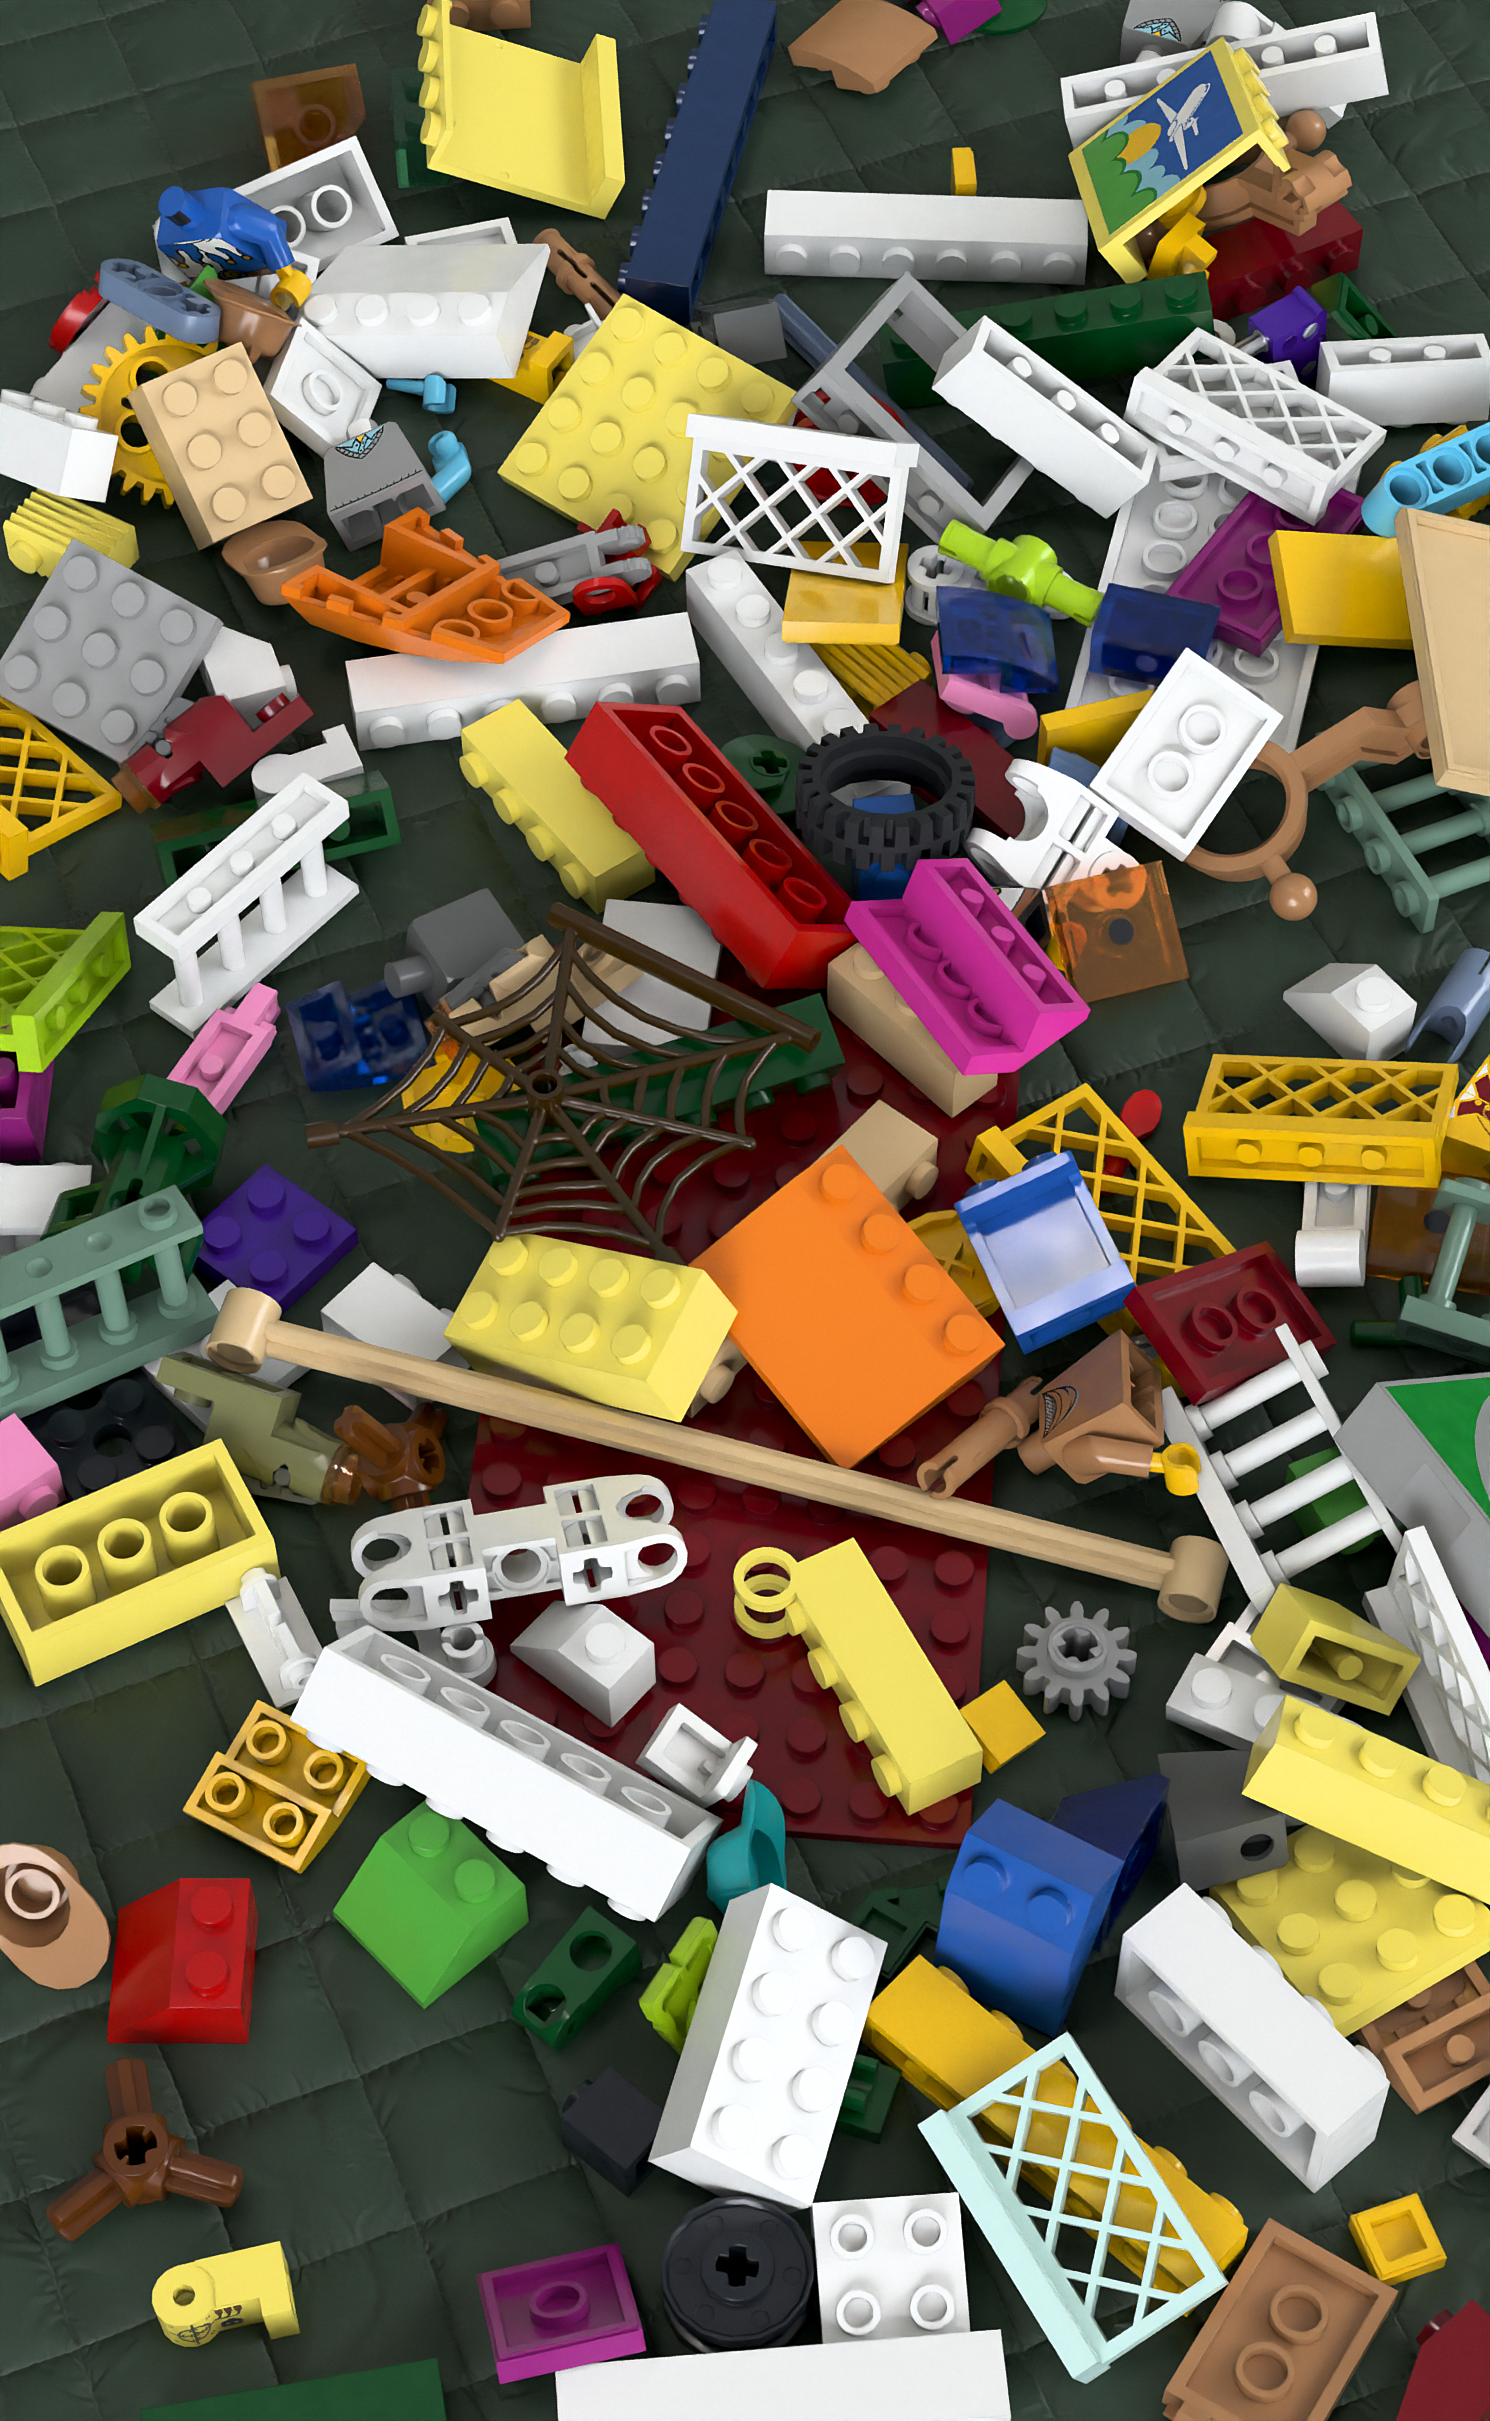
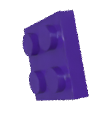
M265 1163L201 1222L205 1238L194 1266L220 1285L228 1279L237 1288H250L270 1296L279 1304L283 1314L359 1243L357 1228Z

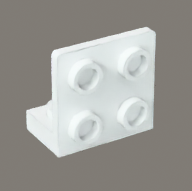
M959 2192L812 2203L810 2207L812 2238L815 2239L822 2344L970 2332Z

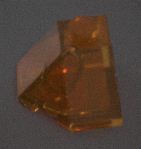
M356 63L255 81L248 87L258 138L269 173L353 137L366 117Z

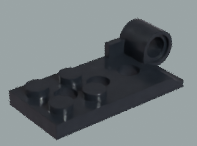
M84 1285L59 1295L67 1328L102 1313L100 1304L92 1292H89ZM34 1306L0 1320V1329L7 1353L42 1339ZM141 1367L83 1391L94 1392L101 1396L99 1402L90 1409L75 1410L68 1407L67 1404L72 1398L69 1397L20 1419L58 1464L65 1494L69 1502L195 1449ZM119 1437L131 1442L128 1450L119 1456L106 1457L97 1452L98 1447L110 1438Z

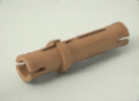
M549 228L542 231L536 236L532 244H548L550 255L546 267L556 276V284L566 294H574L584 305L590 303L601 321L605 320L621 298V294L596 271V263L587 254L575 251L560 236L556 229Z
M1035 1376L1027 1377L1006 1397L994 1398L987 1403L975 1423L918 1468L917 1480L921 1489L926 1492L938 1480H941L943 1483L932 1492L930 1497L936 1500L948 1499L960 1485L1003 1449L1015 1448L1025 1440V1436L1029 1434L1030 1426L1039 1420V1394L1041 1391L1036 1395L1030 1393L1042 1383L1043 1379Z

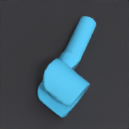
M434 374L427 375L425 381L387 378L386 386L388 389L423 396L422 408L435 414H450L454 412L456 387L452 384H446L445 380L440 376Z

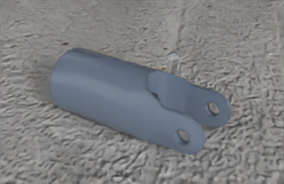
M1469 948L1460 954L1410 1032V1036L1405 1044V1054L1408 1053L1419 1034L1431 1031L1443 1036L1453 1046V1054L1446 1064H1455L1459 1060L1490 1011V961L1482 974H1478L1490 956V952L1479 948Z

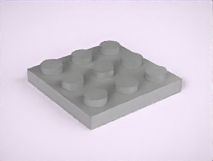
M73 538L0 660V697L131 770L125 761L129 757V751L175 698L182 696L221 630L223 623L218 617Z

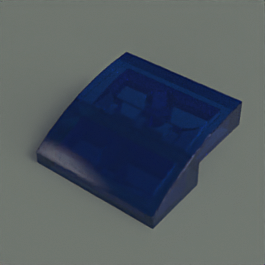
M936 586L935 608L942 674H997L1000 693H1058L1059 681L1049 613L1022 600L1000 593L956 586Z
M385 979L351 995L348 994L342 982L338 980L285 1004L305 1078L312 1092L352 1090L404 1078L423 1056L430 1043L416 993L394 998L386 986ZM435 1055L424 1070L438 1065Z

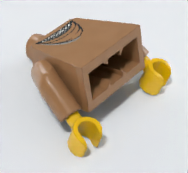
M1121 1329L1106 1338L1042 1389L1039 1394V1429L1025 1437L1026 1439L1017 1446L1021 1460L1033 1474L1039 1475L1055 1464H1058L1076 1483L1087 1484L1107 1473L1148 1478L1149 1472L1164 1473L1166 1488L1170 1493L1187 1496L1199 1490L1197 1474L1202 1472L1199 1454L1191 1444L1185 1442L1175 1443L1168 1446L1163 1453L1153 1452V1450L1164 1444L1162 1390L1172 1386L1178 1397H1185L1186 1394L1161 1357L1158 1355L1156 1360H1150L1148 1354L1144 1353Z

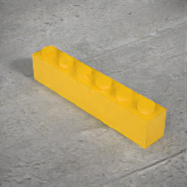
M920 1954L870 2003L861 2041L891 2067L902 2070V2076L946 2112L1036 2053L1033 2048L1023 2041L1021 2031L1009 2017L997 2010H992L989 2013L970 1997L968 1987L955 1972L945 1966L935 1968ZM1058 2060L1041 2072L1036 2101L1073 2108L1077 2080L1063 2062ZM1026 2082L1007 2095L1023 2098ZM1088 2095L1085 2111L1102 2115L1093 2099ZM996 2102L971 2120L985 2143L1012 2149L1021 2107ZM1033 2110L1024 2152L1062 2160L1070 2118ZM1120 2111V2113L1122 2114V2116L1124 2117L1127 2124L1132 2130L1130 2122L1128 2121L1126 2116ZM1082 2121L1074 2162L1112 2170L1118 2138L1111 2127ZM1134 2134L1225 2276L1243 2256L1248 2228L1243 2224L1240 2212L1220 2194L1212 2192L1208 2195L1188 2179L1186 2169L1171 2152L1160 2146H1155L1152 2149ZM1127 2154L1124 2173L1142 2177ZM996 2155L1009 2166L1010 2158ZM1022 2161L1019 2176L1053 2204L1060 2169ZM1072 2172L1063 2213L1101 2222L1110 2180ZM1121 2183L1113 2225L1152 2233L1158 2201L1151 2190L1145 2187ZM1167 2217L1163 2236L1182 2240ZM1082 2228L1093 2239L1098 2240L1099 2231ZM1111 2234L1108 2251L1140 2279L1143 2278L1150 2243ZM1161 2245L1153 2289L1181 2294L1205 2278L1189 2251ZM1196 2305L1183 2315L1187 2318L1198 2305Z

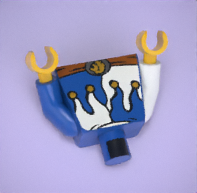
M172 186L163 192L158 202L161 216L154 225L156 250L163 275L187 287L186 281L189 279L192 281L207 264L216 270L218 279L223 281L277 274L280 280L270 292V299L273 304L280 307L283 311H287L293 302L297 308H300L309 297L312 289L311 280L301 271L293 270L291 266L295 259L286 240L288 225L286 221L231 188L216 187L186 192L179 186Z

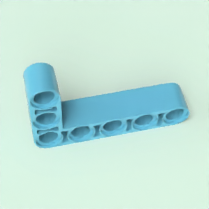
M1490 422L1395 465L1387 471L1364 499L1361 506L1363 520L1370 530L1383 537H1395L1394 518L1402 506L1443 515L1490 493Z

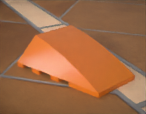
M418 506L384 525L380 565L351 581L316 564L282 583L280 592L292 607L311 625L361 643L404 654L448 661L504 664L569 623L570 612L523 579L507 580L499 574L501 564L487 554L478 556L477 559L464 550V538L450 528L440 530V532L429 525L430 515Z

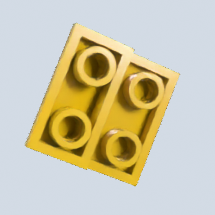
M257 1700L225 1755L218 1751L215 1753L182 1811L301 1874L340 1826L372 1775L366 1770L365 1766L367 1763L345 1750L342 1753H335L315 1745L306 1737L307 1729L290 1720L291 1716Z

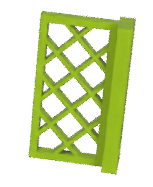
M101 911L85 930L0 926V948L5 947L0 949V1051L16 1052L19 1072L43 1073L131 968L124 912Z

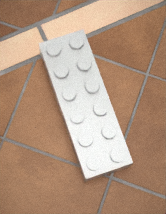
M368 1624L324 1647L290 1718L292 1722L307 1729L306 1737L315 1745L335 1753H342L345 1750L366 1762V1770L378 1780L394 1786L408 1785L426 1795L425 1801L427 1805L439 1814L459 1820L465 1817L487 1829L486 1836L495 1845L514 1853H522L525 1850L548 1863L547 1871L558 1880L576 1887L588 1885L609 1897L607 1902L616 1912L637 1921H644L647 1918L652 1922H656L689 1891L706 1856L707 1847L713 1842L723 1822V1819Z

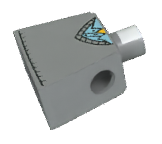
M1130 0L1122 28L1120 65L1201 49L1207 42L1219 8L1223 4L1231 2V0Z
M358 419L348 426L346 430L347 441L329 448L324 454L328 516L350 552L383 538L384 525L417 506L428 513L430 517L446 510L445 503L396 422L389 421L378 426L371 419Z

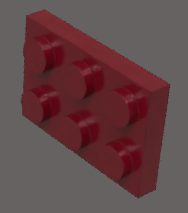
M1268 1241L1137 1286L1123 1300V1303L1193 1406L1217 1398L1290 1358L1275 1331L1277 1327L1285 1323L1299 1345L1311 1339L1321 1358L1325 1357L1338 1343Z

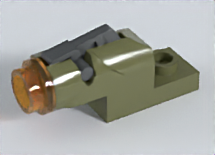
M179 1352L162 1357L155 1381L174 1387L173 1397L182 1402L205 1408L211 1407L212 1401L215 1402L205 1432L203 1445L221 1438L250 1494L311 1505L321 1502L332 1507L336 1506L339 1502L348 1506H352L356 1502L363 1489V1483L358 1470L359 1453L348 1443L329 1436L297 1417L294 1420L302 1393L249 1374H240L226 1370L213 1361L187 1352Z

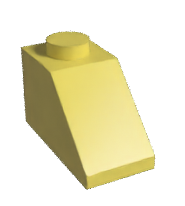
M1280 1582L1249 1638L1279 1678L1388 1716L1421 1660L1416 1652L1337 1602Z

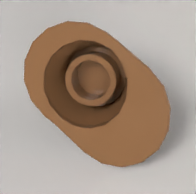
M206 278L203 281L205 287L214 296V303L221 308L219 338L217 340L227 347L242 342L252 365L259 357H276L282 350L295 326L302 327L301 324L295 323L280 307L248 289L220 279Z
M278 520L264 522L237 533L224 545L221 554L226 564L245 578L256 598L263 605L276 606L289 603L280 594L282 583L316 564L325 568L323 551L328 544L324 538L319 537L301 523Z
M16 1842L0 1844V1949L19 1970L36 1983L54 1989L78 1988L95 1978L108 1960L111 1937L107 1918L95 1899L81 1885L76 1868L64 1854L52 1847L38 1844L26 1845Z

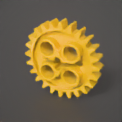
M146 326L143 331L142 344L139 345L127 333L121 340L124 354L110 346L105 349L103 355L110 368L93 363L89 373L100 385H83L80 394L94 403L80 407L77 413L98 418V429L119 436L110 479L118 474L124 478L120 494L124 496L134 486L141 488L142 505L146 506L153 494L159 493L161 494L164 509H170L174 496L149 443L138 448L128 445L122 439L120 432L122 425L129 422L140 423L134 410L123 407L121 400L128 399L127 395L138 387L136 373L139 371L152 370L158 373L159 376H162L215 353L219 340L208 343L203 349L197 346L196 343L178 340L167 333L164 334L163 339L158 340L152 327Z

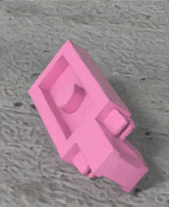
M256 982L237 1009L228 1006L223 1011L217 1008L166 1079L197 1087L222 1116L272 1045V1041L277 1033L276 1026L273 1024L281 1013V1008L278 1007L277 990Z

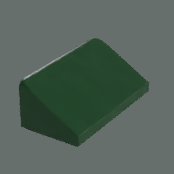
M1342 272L1334 274L1310 287V292L1352 340L1401 338Z

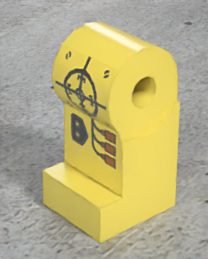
M280 2241L178 2265L167 2270L158 2278L152 2290V2304L164 2334L173 2343L183 2347H198L209 2342L219 2331L265 2322L271 2340L300 2333L289 2268Z

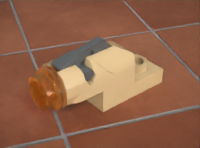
M543 934L532 939L517 950L502 948L472 976H467L453 990L438 999L440 1003L435 1005L433 1009L436 1013L439 1012L448 1019L497 1003L517 991L533 978L548 961L554 950ZM586 943L577 950L591 971L616 994L645 975L643 971ZM559 962L547 978L523 999L497 1014L461 1026V1028L474 1037L504 1027L533 1011L555 991ZM573 963L570 981L587 1005L594 1010L608 999L586 980ZM568 995L565 1019L572 1025L584 1017V1015ZM552 1007L530 1024L536 1033L550 1024ZM430 1016L423 1022L431 1034L434 1035L437 1027L432 1024ZM445 1034L439 1046L452 1062L461 1044ZM548 1037L542 1041L543 1044L547 1042ZM500 1039L486 1043L484 1045L490 1046L493 1043L499 1041ZM469 1051L466 1057L469 1058L473 1053Z

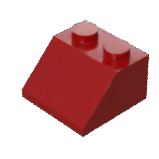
M180 1878L119 1909L107 2030L108 2043L249 2044L258 1928V1911L250 1878Z

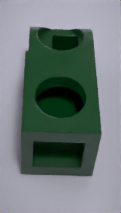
M588 1906L523 1986L513 2004L512 2017L556 2051L563 2050L579 2035L591 2015L599 2011L620 1985L626 1987L641 1971L643 1964L637 1942L592 1907Z

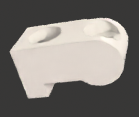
M342 724L322 731L324 744L292 755L278 753L268 755L259 760L251 773L255 798L258 799L279 793L302 772H305L320 783L363 774L362 762L345 725Z

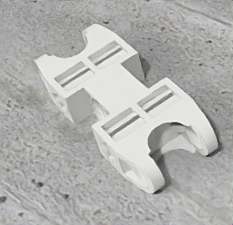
M650 1475L605 1476L543 1487L545 1504L474 1516L471 1499L407 1509L375 1518L364 1523L355 1532L351 1540L350 1552L352 1562L356 1571L365 1577L359 1587L358 1600L360 1610L364 1619L369 1624L382 1631L429 1630L493 1619L490 1604L492 1600L562 1589L565 1604L570 1606L629 1596L664 1586L675 1580L682 1573L687 1563L688 1554L682 1534L675 1527L668 1525L674 1511L670 1492L661 1480ZM650 1494L661 1500L660 1507L651 1515L629 1517L625 1513L629 1501L636 1496ZM574 1495H578L581 1513H576L572 1499ZM447 1517L450 1535H443L440 1518ZM379 1538L392 1540L400 1547L395 1557L381 1561L369 1560L363 1556L362 1552L367 1544ZM667 1543L675 1548L672 1557L667 1562L658 1566L646 1565L638 1559L641 1549L649 1545ZM516 1549H529L520 1555H507ZM450 1559H453L454 1567H450ZM592 1568L596 1587H590L586 1569ZM403 1588L408 1593L405 1603L392 1611L377 1609L370 1602L377 1592L385 1589ZM455 1591L460 1592L463 1606L461 1610L456 1609L453 1594Z

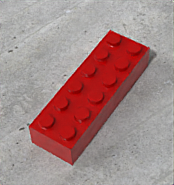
M596 701L564 757L581 777L580 782L583 787L601 800L613 814L612 819L614 823L632 836L645 851L646 860L653 867L663 872L678 890V896L682 902L700 915L712 929L711 934L713 938L731 951L744 966L746 976L754 984L766 990H815L827 988L828 963L859 942L843 921L850 903L853 901L850 896L680 706Z

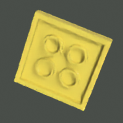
M1310 1824L1287 1836L1289 1861L1284 1867L1209 1888V1898L1216 1901L1224 1909L1232 1925L1251 1947L1257 1945L1265 1949L1280 1966L1283 1978L1302 1997L1310 1995L1317 1999L1332 2017L1334 2028L1344 2038L1490 1951V1910L1482 1901Z

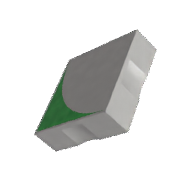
M1490 1372L1377 1382L1332 1438L1385 1506L1408 1530L1424 1525L1455 1595L1490 1639Z

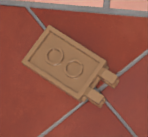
M1268 2218L1167 2385L1162 2399V2403L1167 2405L1163 2415L1172 2421H1327L1392 2309L1398 2291L1273 2219Z

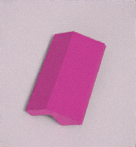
M968 858L917 860L902 899L851 901L843 921L963 1076L1015 1072L1084 1022L1091 1009Z

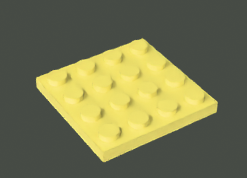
M623 293L497 473L504 482L577 525L582 521L597 531L614 508L621 513L625 523L644 526L652 542L641 558L649 560L651 565L658 568L662 576L675 583L696 554L680 551L694 440L692 437H685L688 414H713L786 425L798 409L791 401V398L797 391ZM710 451L707 475L716 488L719 489L738 472L725 453ZM740 455L746 465L755 458ZM744 481L724 498L728 505L732 503L744 486ZM706 492L704 495V501L708 498ZM715 506L702 516L699 541L704 542L722 517Z

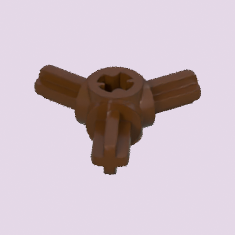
M425 1402L416 1406L407 1422L382 1425L358 1405H350L344 1408L343 1415L334 1421L335 1434L359 1452V1475L368 1494L373 1499L380 1501L381 1504L391 1503L393 1513L431 1506L429 1493L438 1490L437 1485L443 1481L445 1476V1457L439 1440L444 1433V1426L449 1420L446 1411L443 1408L434 1409L430 1402Z
M122 2057L117 2059L115 2063L108 2065L105 2069V2081L112 2121L107 2123L102 2130L103 2148L91 2157L95 2169L47 2207L45 2214L53 2229L68 2242L75 2241L121 2202L131 2209L136 2204H148L157 2200L166 2201L172 2192L223 2208L232 2207L241 2193L244 2171L237 2165L187 2151L184 2138L169 2134L166 2118L161 2114L154 2113L147 2065L142 2059ZM139 2154H145L146 2163L134 2165V2157Z

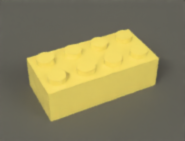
M534 1234L505 1237L504 1241L500 1243L493 1242L443 1336L476 1372L586 1401L681 1423L738 1311L702 1269Z
M220 1438L0 1532V1614L35 1687L225 1605L226 1601L240 1596L239 1591L243 1586L240 1579L244 1573L253 1568H264L267 1574L275 1575L277 1580L281 1579L275 1542Z

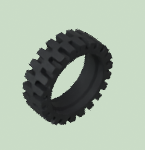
M877 723L864 724L863 733H858L853 726L840 729V738L829 733L821 737L820 745L813 742L807 748L806 756L802 755L799 761L795 786L797 828L801 829L802 837L807 843L814 842V850L824 856L833 851V861L845 865L851 858L856 859V869L869 871L872 863H880L881 872H894L895 863H902L906 871L914 870L917 860L941 859V854L950 857L957 852L958 844L964 845L968 839L969 831H971L975 805V772H972L970 760L968 757L962 758V750L955 744L946 747V739L937 734L926 740L925 730L917 727H912L908 734L901 733L902 724L888 723L887 731H879ZM870 780L898 781L924 789L940 801L922 810L900 814L870 813L844 804L831 795V793L853 783Z

